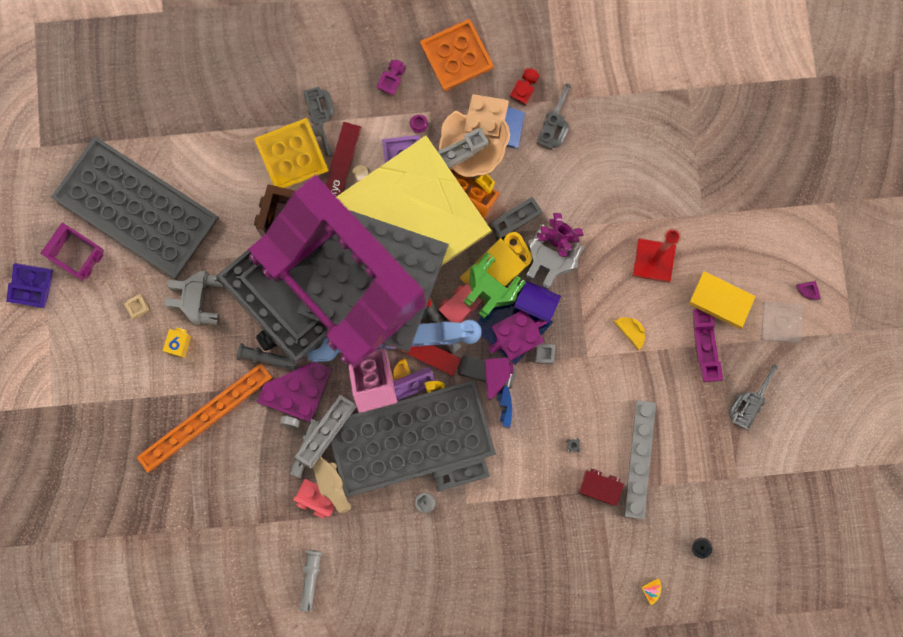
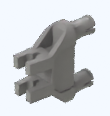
M541 224L540 227H539V229H538V231H537V233H541V229H540V228L543 227V226H545V225ZM536 233L534 238L528 241L529 251L532 255V265L526 274V278L533 281L539 268L548 272L542 287L549 290L555 277L577 269V261L585 247L580 245L578 251H576L579 243L574 242L568 256L560 257L557 252L544 245L545 241H538Z
M200 271L185 281L169 280L168 288L170 290L182 291L181 300L166 298L164 306L182 310L196 326L201 323L218 326L219 321L215 319H219V313L203 312L202 306L207 286L224 287L218 282L216 275H209L207 271Z

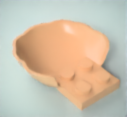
M472 94L467 115L454 111L446 118L441 128L442 136L439 151L463 140L465 134L480 127L489 142V145L483 150L449 169L456 171L464 177L486 175L491 173L503 160L505 149L510 139L509 126L505 121L509 104L508 100Z

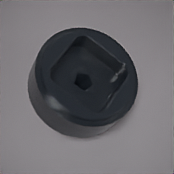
M698 538L693 542L692 552L696 557L705 559L712 553V544L706 538Z

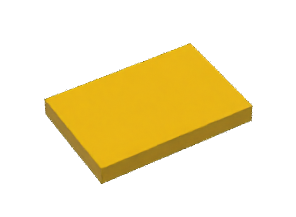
M501 238L486 252L491 254L487 261L492 256L495 258V262L489 267L487 273L505 287L527 267ZM482 255L473 265L478 264L484 255ZM470 268L460 277L469 286Z
M703 271L689 301V305L741 330L756 296Z

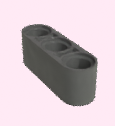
M463 355L458 375L486 382L485 360ZM514 368V374H510V379L504 385L509 389L513 387L517 371Z

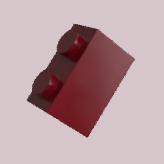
M592 468L590 471L586 470L578 493L603 503L617 506L624 486L620 482V478L609 475V478L601 476V471Z

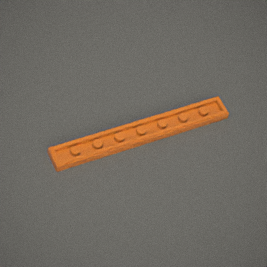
M262 363L258 364L136 457L147 473L151 472L263 387L265 383L273 379Z

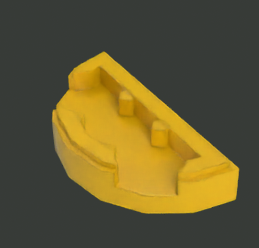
M621 317L615 320L613 323L639 351L644 345L645 329L642 324L636 319Z

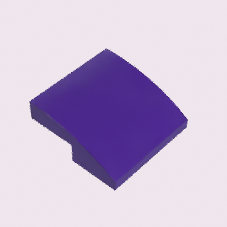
M14 263L12 280L8 283L6 302L45 308L53 269Z
M526 281L514 307L550 323L561 296Z

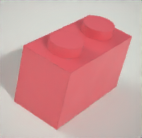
M468 284L464 287L460 285L453 292L455 295L450 300L446 298L440 303L439 313L443 315L447 322H463L482 304L483 300L479 297L469 307L463 303L471 292V287Z

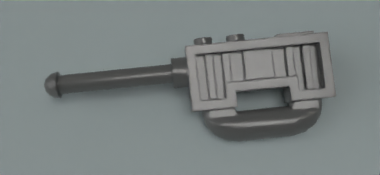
M569 83L565 84L556 109L553 112L550 111L549 114L547 113V120H544V127L537 139L538 145L552 150V147H560L569 131V124L564 120L565 117L560 115L562 104L569 88H571ZM556 128H560L561 131L556 139L553 135Z
M319 87L304 90V98L309 108L308 114L311 115L310 121L316 126L321 124L323 130L322 142L326 156L330 157L332 152L329 149L323 123L329 122V118L334 114L331 96L327 90H320ZM319 99H324L325 110H322Z
M777 365L771 366L772 368L759 391L756 393L751 391L741 393L736 397L729 411L733 424L747 431L751 427L757 413L761 411V406L765 404L763 393L775 371L778 370ZM744 401L746 405L742 412L739 413L738 410Z

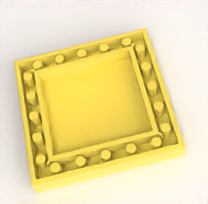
M424 136L337 196L348 210L448 243L449 247L442 265L492 232L427 136Z

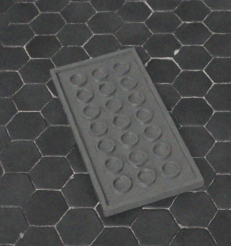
M94 136L51 196L52 199L175 280L219 219L217 215L96 136Z
M475 380L401 400L391 405L352 414L331 441L346 498L496 455Z

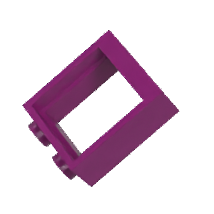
M62 222L40 254L81 281H84V279L91 275L95 263L102 259L104 249ZM71 234L94 249L79 272H76L55 258Z

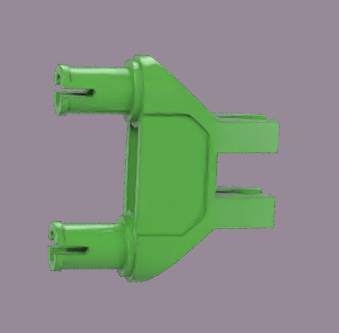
M485 253L479 263L472 265L470 268L471 292L463 301L468 307L477 297L485 301V305L478 313L482 318H485L494 307L515 303L517 301V294L526 284L522 280L517 285L521 278L516 276L509 287L506 288L489 275L487 270L495 262L494 256L487 261L491 255L490 253Z

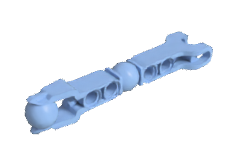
M465 320L462 323L420 324L411 347L451 345L459 342L473 344L481 337V326L474 320ZM326 338L319 349L312 350L307 355V360L312 362H328L334 359L339 351L336 350L334 352L327 344L329 340ZM381 344V345L377 348V349H379V348H384V347H386V348H388V349H395V348H392V347H389V346H386V345H383V344Z

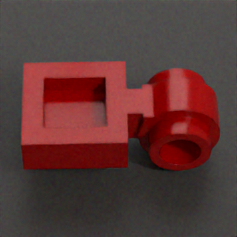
M526 68L522 75L524 82L518 79L509 97L526 106L535 90L531 84H536L540 74L537 73L538 71L533 68Z

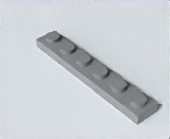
M636 401L624 517L644 519L656 410L655 402Z

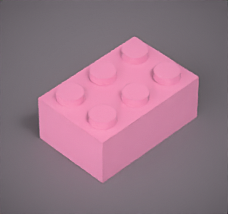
M385 347L373 351L355 368L351 364L349 365L353 397L359 413L397 403L391 366Z

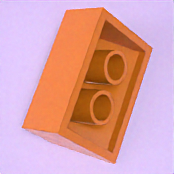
M450 169L478 212L486 220L500 192L492 189L491 193L488 194L474 178L464 177Z

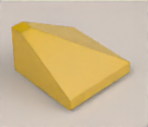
M488 174L474 176L475 181L488 194L491 193L495 181Z

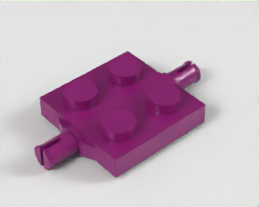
M521 310L491 326L496 335L497 342L488 346L487 349L490 354L501 349L506 353L509 360L512 361L544 343L539 333V328L548 324V322L542 319L534 321L528 313Z

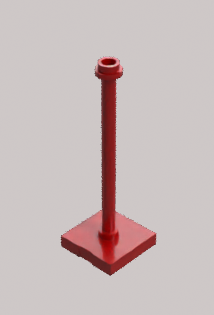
M668 230L664 235V242L638 239L633 277L671 282L676 244L680 240V234L677 230Z

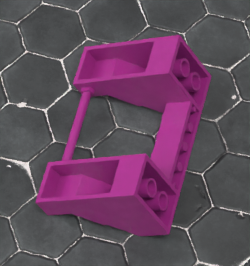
M316 175L293 193L267 233L248 249L251 254L249 256L251 261L256 266L260 264L264 268L262 272L269 280L273 278L276 283L279 280H284L328 329L326 336L329 341L327 344L334 352L338 350L342 354L340 358L347 366L350 364L354 368L358 366L426 306L424 290ZM334 234L339 239V245L345 251L347 249L351 251L353 260L358 265L362 263L366 269L364 271L372 280L376 278L345 319L338 325L334 324L289 275V271Z

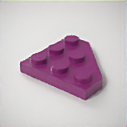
M312 362L265 383L257 402L311 423L333 369Z

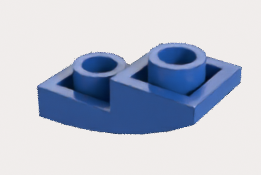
M504 386L503 390L499 391L497 401L500 402L499 407L506 408V411L502 410L499 422H503L502 427L510 429L512 399L509 388Z

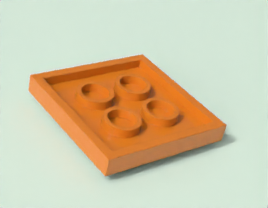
M470 18L420 41V45L444 92L494 69V65Z

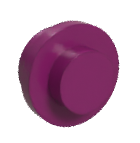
M421 114L414 115L410 120L411 130L415 133L426 131L428 128L427 118Z

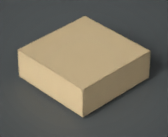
M141 294L123 303L132 320L150 311Z

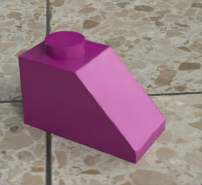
M509 358L485 359L488 400H492L508 382L510 374H514L513 362L509 363Z

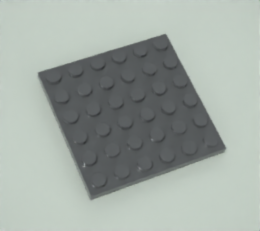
M349 210L424 290L427 306L449 244ZM334 234L325 241L305 293L334 324L338 325L345 319L376 278L372 280L364 271L366 269L362 263L358 265L353 260L351 251L349 249L345 251L339 245V239ZM302 301L297 314L322 323ZM426 306L382 344L409 353Z

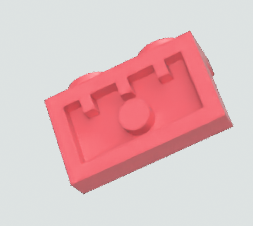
M304 479L297 496L293 499L297 501L296 506L307 510L309 507L315 510L314 515L323 519L325 516L330 517L335 508L329 498L322 496L318 485L307 479Z

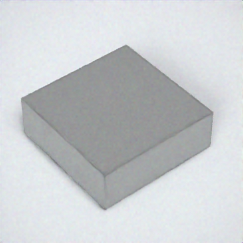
M541 344L536 347L535 363L554 364L556 345Z

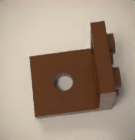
M267 184L265 195L261 197L259 202L260 213L256 215L254 220V226H256L257 231L262 237L273 223L278 203L287 204L295 192L294 190Z

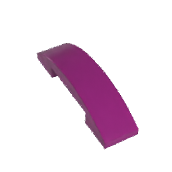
M693 309L695 346L703 382L723 381L722 367L718 359L714 333V316L699 309Z

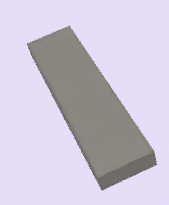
M339 395L294 458L312 469L355 410L356 404Z

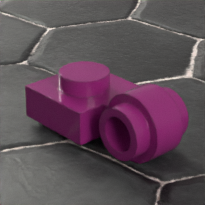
M397 59L395 61L391 60L388 66L390 73L387 71L383 72L376 88L394 97L401 82V78L398 76L404 74L406 65Z

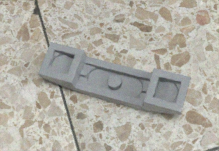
M480 127L465 134L463 140L437 152L448 168H451L483 150L489 145V142Z

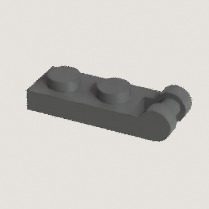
M531 197L490 222L488 226L495 232L497 240L503 239L508 233L514 232L540 216L543 212L535 199ZM502 223H504L507 227L504 230H502L499 226Z
M485 458L432 473L438 485L436 486L437 492L490 477ZM449 475L451 482L445 483L443 476Z

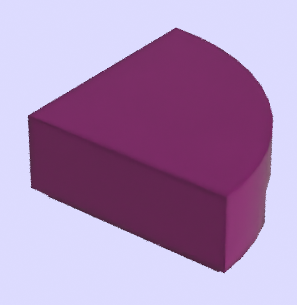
M816 281L796 285L798 292L806 299H821Z

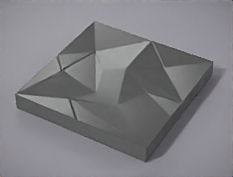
M325 241L289 271V275L304 292H306ZM247 250L221 271L216 278L296 365L327 338L328 329L323 323L298 315L297 312L302 300L284 280H279L277 283L273 278L269 280L262 272L264 268L260 264L256 266L249 258L251 254Z

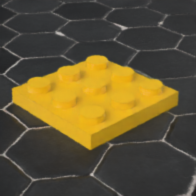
M307 117L254 138L274 186L286 188L312 178L314 175L317 176L329 171Z

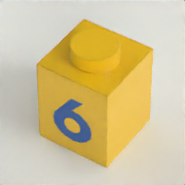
M177 327L175 330L169 329L163 352L185 358L191 340L187 330Z

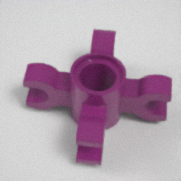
M553 213L554 219H549V224L553 229H549L546 226L541 227V233H537L538 241L549 240L553 246L558 247L560 257H567L566 251H571V244L568 241L578 243L580 242L578 236L583 237L584 234L581 228L572 230L568 224L562 222L561 213Z

